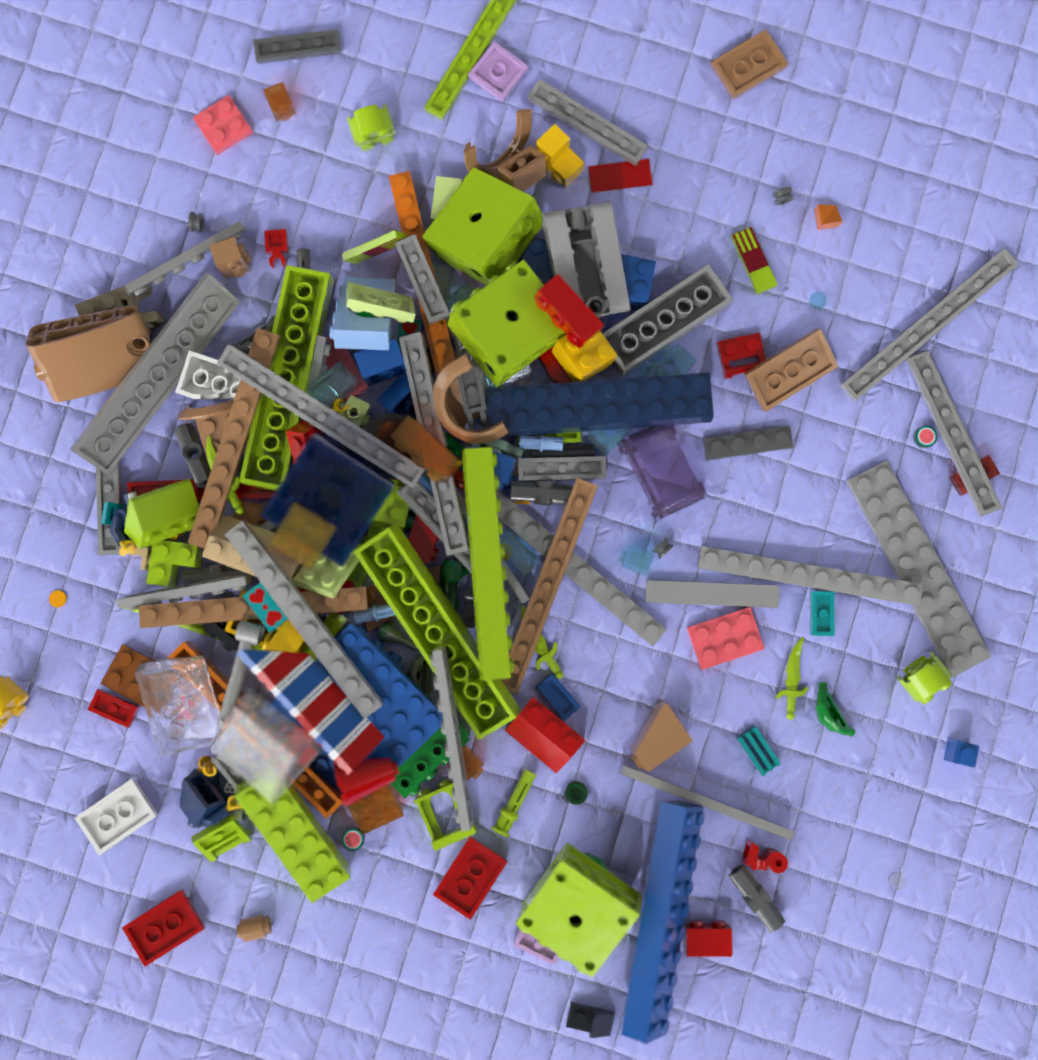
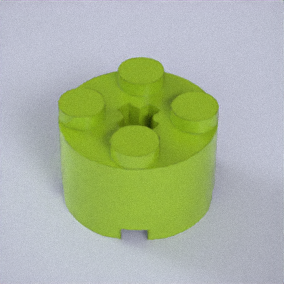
M377 104L366 106L354 111L353 118L347 117L354 144L357 147H361L362 151H369L374 148V144L380 142L386 145L394 141L393 136L396 134V130L387 105L382 104L383 108H378Z
M934 652L929 653L931 657L926 658L923 655L914 660L903 670L906 674L903 677L900 675L897 677V680L914 701H920L922 704L930 702L936 692L939 690L944 691L953 684L950 680L952 674Z

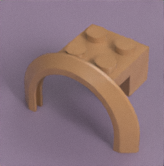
M531 109L516 111V131L513 140L507 150L497 160L489 164H479L476 157V148L474 145L471 147V143L468 142L464 149L465 166L468 172L474 167L521 191H525L546 177L545 155L531 145L524 149L532 127Z
M465 354L446 365L438 375L433 390L434 408L442 425L455 437L476 444L492 442L509 433L503 421L484 430L466 429V414L463 411L457 379L459 375L472 369V365ZM479 411L471 413L473 420L480 417Z
M234 399L198 408H191L192 404H188L178 415L179 420L195 419L206 458L207 436H210L217 454ZM249 435L243 453L246 452Z

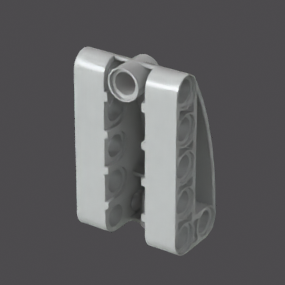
M611 201L590 204L585 208L577 207L566 211L557 210L543 213L542 224L552 276L555 277L559 274L588 307L590 302H598L600 311L594 313L597 317L630 311Z

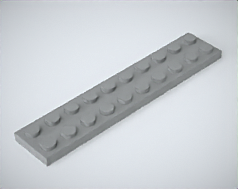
M205 273L70 450L109 475L178 385L189 350L201 354L241 301L210 274Z
M885 461L847 480L846 482L897 579L924 584L920 606L912 605L941 662L950 671L952 677L991 658L988 649L888 462Z

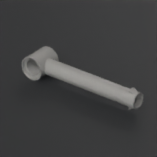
M241 620L235 634V640L240 641L237 653L242 649L252 650L253 645L258 646L263 637L264 626ZM237 655L216 724L217 727L230 729L247 670V665Z

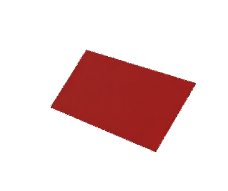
M641 159L637 166L628 161L588 166L592 193L653 185L649 159Z

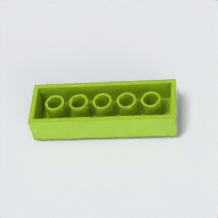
M276 761L236 785L234 797L311 903L351 879L349 864Z

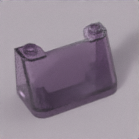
M674 425L649 427L621 439L617 444L621 454L628 455L626 461L630 463L648 499V505H653L651 507L653 511L651 514L656 523L704 500V494H706L703 483L697 481L675 437L677 432Z

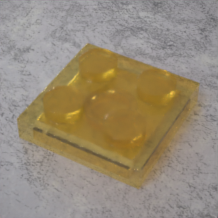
M294 503L269 545L312 569L337 527Z

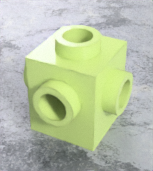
M350 395L346 404L342 403L340 406L343 409L346 405H350L349 409L344 412H338V414L360 428L365 427L371 417L368 415L371 405Z

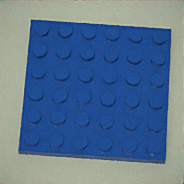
M351 622L335 639L384 703L367 718L385 738L365 759L390 757L391 761H396L399 767L441 727V722L444 721L443 714L439 712L438 706ZM317 657L316 663L337 684V682L334 680V678L331 676V674L328 672V670ZM277 698L259 715L285 741H287L285 736L293 728L296 727L299 730L302 727L297 718L293 717L289 709H286ZM323 748L319 749L307 762L340 794H343L337 784L334 760ZM370 795L350 806L356 810Z

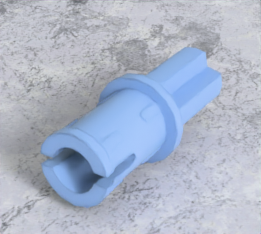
M543 434L541 436H520L519 448L539 449L540 452L543 450L562 451L563 437H543Z
M374 604L368 610L354 611V620L357 625L370 621L379 622L382 618L395 616L389 604L380 606Z

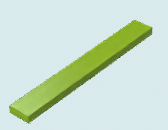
M490 0L424 106L426 112L442 121L444 120L469 79L468 74L488 49L517 0Z

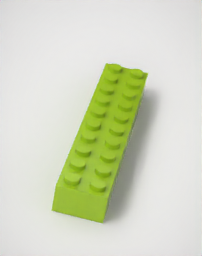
M286 265L272 329L273 334L281 337L270 370L307 393L317 335L323 336L334 280L330 273ZM263 393L251 426L239 482L247 486L289 494L294 464L286 430L302 421V418Z
M396 523L388 527L353 552L435 675L436 670L435 667L431 666L430 655L433 654V650L436 647L446 646L455 705L478 739L484 738L515 719L521 708L501 679L480 680L477 642L399 525Z

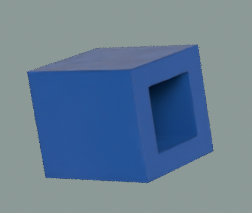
M948 738L944 760L975 768L980 746Z

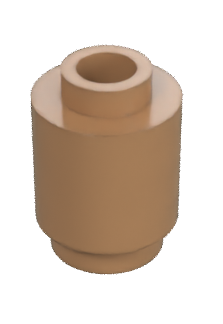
M261 914L243 918L240 920V924L237 925L238 938H242L243 942L266 938L267 935L272 934L269 915L264 916Z

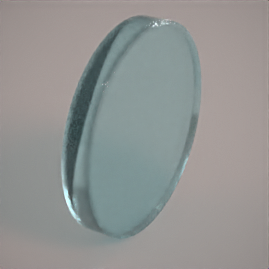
M816 292L812 294L809 302L814 309H821L826 305L827 299L823 293Z

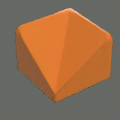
M818 204L815 207L814 213L817 230L835 228L841 225L842 219L836 205Z

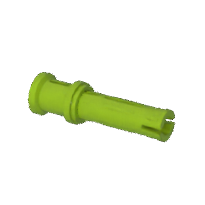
M527 769L523 770L524 772L506 807L503 806L500 809L501 814L496 824L491 827L493 831L507 838L510 836L509 831L514 821L519 818L518 811L535 777H537L536 774Z

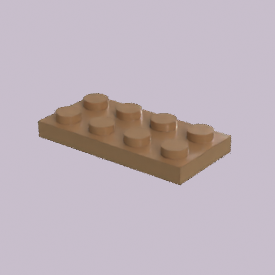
M816 328L744 373V376L762 411L767 412L839 366L822 330Z

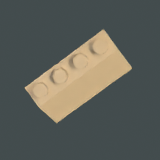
M224 515L209 535L202 557L255 576L224 535L238 525L241 520ZM249 524L293 583L292 579L300 569L308 545Z

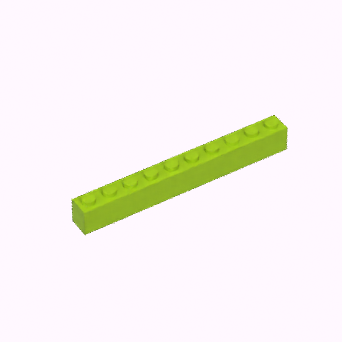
M492 447L464 449L462 451L480 680L511 678L510 673L514 672L513 659H509L508 649H512V640L510 635L507 636L510 616L508 612L505 613V603H508L507 589H503V580H506V569L501 564V558L504 557V545L500 544L499 535H502V522L498 521L497 512L501 510L500 499L496 498L495 489L499 488L498 476H494L497 457L496 453H492Z

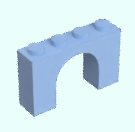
M344 277L343 286H339V299H336V312H333V325L330 326V339H334L335 348L389 350L391 341L390 318H372L355 315L358 312L346 307V288L348 282L397 293V279Z

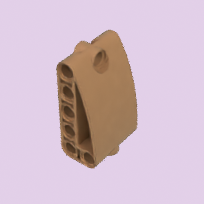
M132 305L35 325L29 330L25 344L34 361V371L38 380L44 381L54 402H64L119 386L152 342L150 340L151 332L145 326L138 307Z

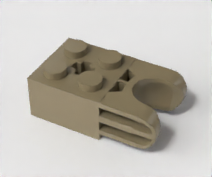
M152 285L146 287L147 291L138 297L135 295L129 297L124 290L125 286L75 304L78 315L81 316L132 305L137 306L139 310L140 302L152 294ZM157 311L140 312L143 322L149 330L157 328L165 322L163 315Z

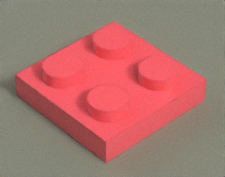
M229 95L193 117L217 155L253 133Z

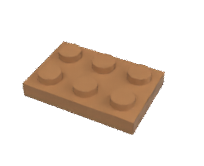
M766 29L713 60L711 63V67L733 100L783 71L789 65Z

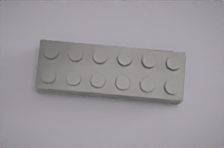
M709 264L603 333L618 355L612 364L621 377L633 371L730 306L733 299Z

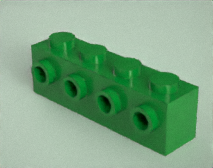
M458 720L463 748L470 740L467 737L470 731ZM441 727L398 767L399 774L395 775L396 780L390 784L405 799L409 795L414 797L421 790L422 787L419 784L425 778L430 781L437 774L438 771L435 768L441 762L446 765L450 761V758L446 757L445 754L447 739L446 735L442 734Z

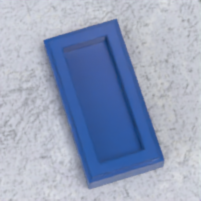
M553 673L549 674L535 686L563 721L581 707Z

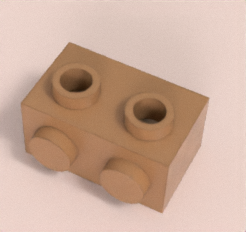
M235 237L209 245L215 265L226 279L231 277L239 278L244 276L246 272L251 271L249 263L252 262L248 250H245L243 243L239 244Z

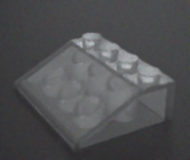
M204 656L161 659L140 664L135 672V676L160 757L228 741L226 730L216 726L220 709Z
M251 688L234 704L209 748L214 755L272 804L275 803L322 750L311 736Z

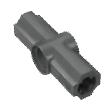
M181 424L174 431L181 446L182 455L187 461L197 488H206L211 472L206 454L193 424ZM199 453L195 458H191L194 454Z
M512 481L510 500L528 501L538 505H567L574 486L558 485L550 481H535V483Z
M226 565L183 570L182 583L185 585L244 574L246 572Z
M744 864L734 868L728 876L742 893V898L752 912L757 914L770 933L780 929L786 921L771 902L772 899L764 887L755 880Z

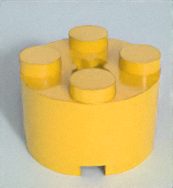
M3 676L0 677V730L7 725L9 719L14 715L18 717L25 711L26 706L24 704L29 698L28 694L9 676H6V679Z

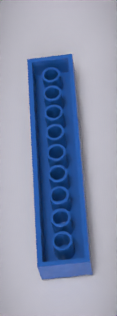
M680 800L661 801L621 1031L622 1036L644 1044L665 1036L669 1030L670 1021L668 1016L674 1003L672 993L678 979L676 969L682 955L680 945L685 936L684 922L689 913L688 898L693 889L692 874L697 866L696 850L700 846V827L705 819V814L703 813L704 806Z

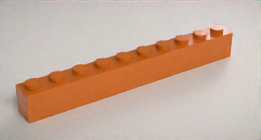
M410 171L390 175L389 180L402 233L407 234V237L416 235L436 281L429 248L422 238L425 231ZM419 301L436 377H438L443 368L455 360L446 318L430 325Z
M184 641L168 659L221 711L229 679L191 641ZM240 691L232 724L271 763L276 761L291 784L327 819L343 803L341 794L307 761L302 766L296 762L282 747L286 741L259 716L262 712Z

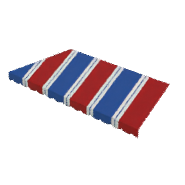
M242 649L236 654L242 658L244 664L249 666L254 674L258 675L259 680L266 684L267 689L274 693V696L282 702V705L289 709L291 715L297 718L306 731L313 735L314 740L321 744L323 750L329 753L338 766L345 770L346 775L350 774L385 738L367 717L365 719L362 717L347 695L308 653Z

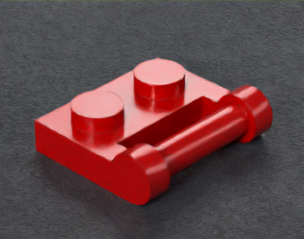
M760 333L721 340L716 343L724 379H730L734 375L746 373L766 360ZM757 357L758 361L730 367L729 362Z

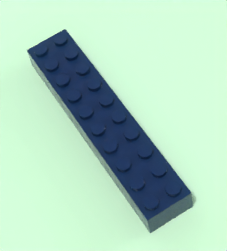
M710 372L486 389L488 428L503 421L509 433L502 437L709 423L714 417Z

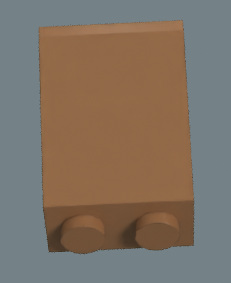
M661 700L657 703L630 748L633 752V755L630 757L640 770L644 768L647 772L651 771L693 742L666 702Z

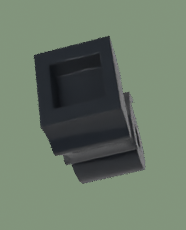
M469 586L468 590L464 593V606L468 609L463 612L461 620L467 628L476 627L473 586Z

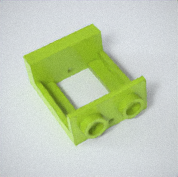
M450 778L438 783V788L430 791L429 788L419 791L417 793L418 797H415L413 800L414 804L417 803L430 834L434 851L477 833L476 825L473 823L471 830L461 831V827L446 834H442L430 801L433 795L440 792H446L452 798L454 783L453 781L451 782ZM453 801L456 810H458L457 801Z

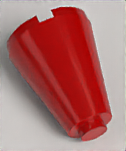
M390 757L364 759L348 775L334 761L336 780L341 793H343L341 798L345 807L395 781V775L399 774L397 762H392Z

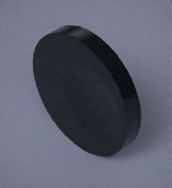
M389 413L379 415L365 425L363 428L365 431L419 464L423 455L422 440L419 428L409 418L400 414ZM360 455L362 462L372 473L385 478H396Z

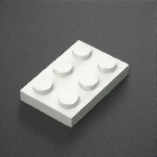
M132 778L76 816L75 819L98 855H101L158 816V813L135 778Z

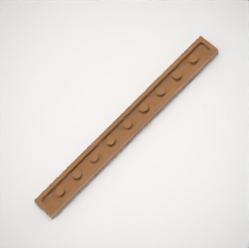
M257 328L248 356L270 369L281 336ZM241 379L188 543L204 549L209 535L222 519L262 392Z
M579 478L575 481L509 653V659H513L514 672L510 673L511 678H503L501 680L510 692L519 693L598 485Z
M367 587L340 589L334 598L312 591L300 592L316 614L368 610ZM243 597L139 605L140 628L259 619Z

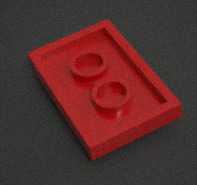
M469 836L437 886L433 896L471 920L508 860L472 836Z
M183 889L122 927L144 967L205 929L203 922Z

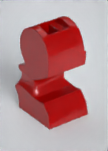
M747 839L741 861L752 870L766 871L769 868L775 873H783L787 869L788 860L785 855L776 849L768 848L758 857L760 849L756 844Z

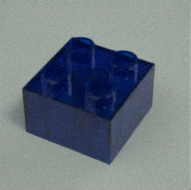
M317 432L307 442L261 514V517L343 567L392 492L396 482Z

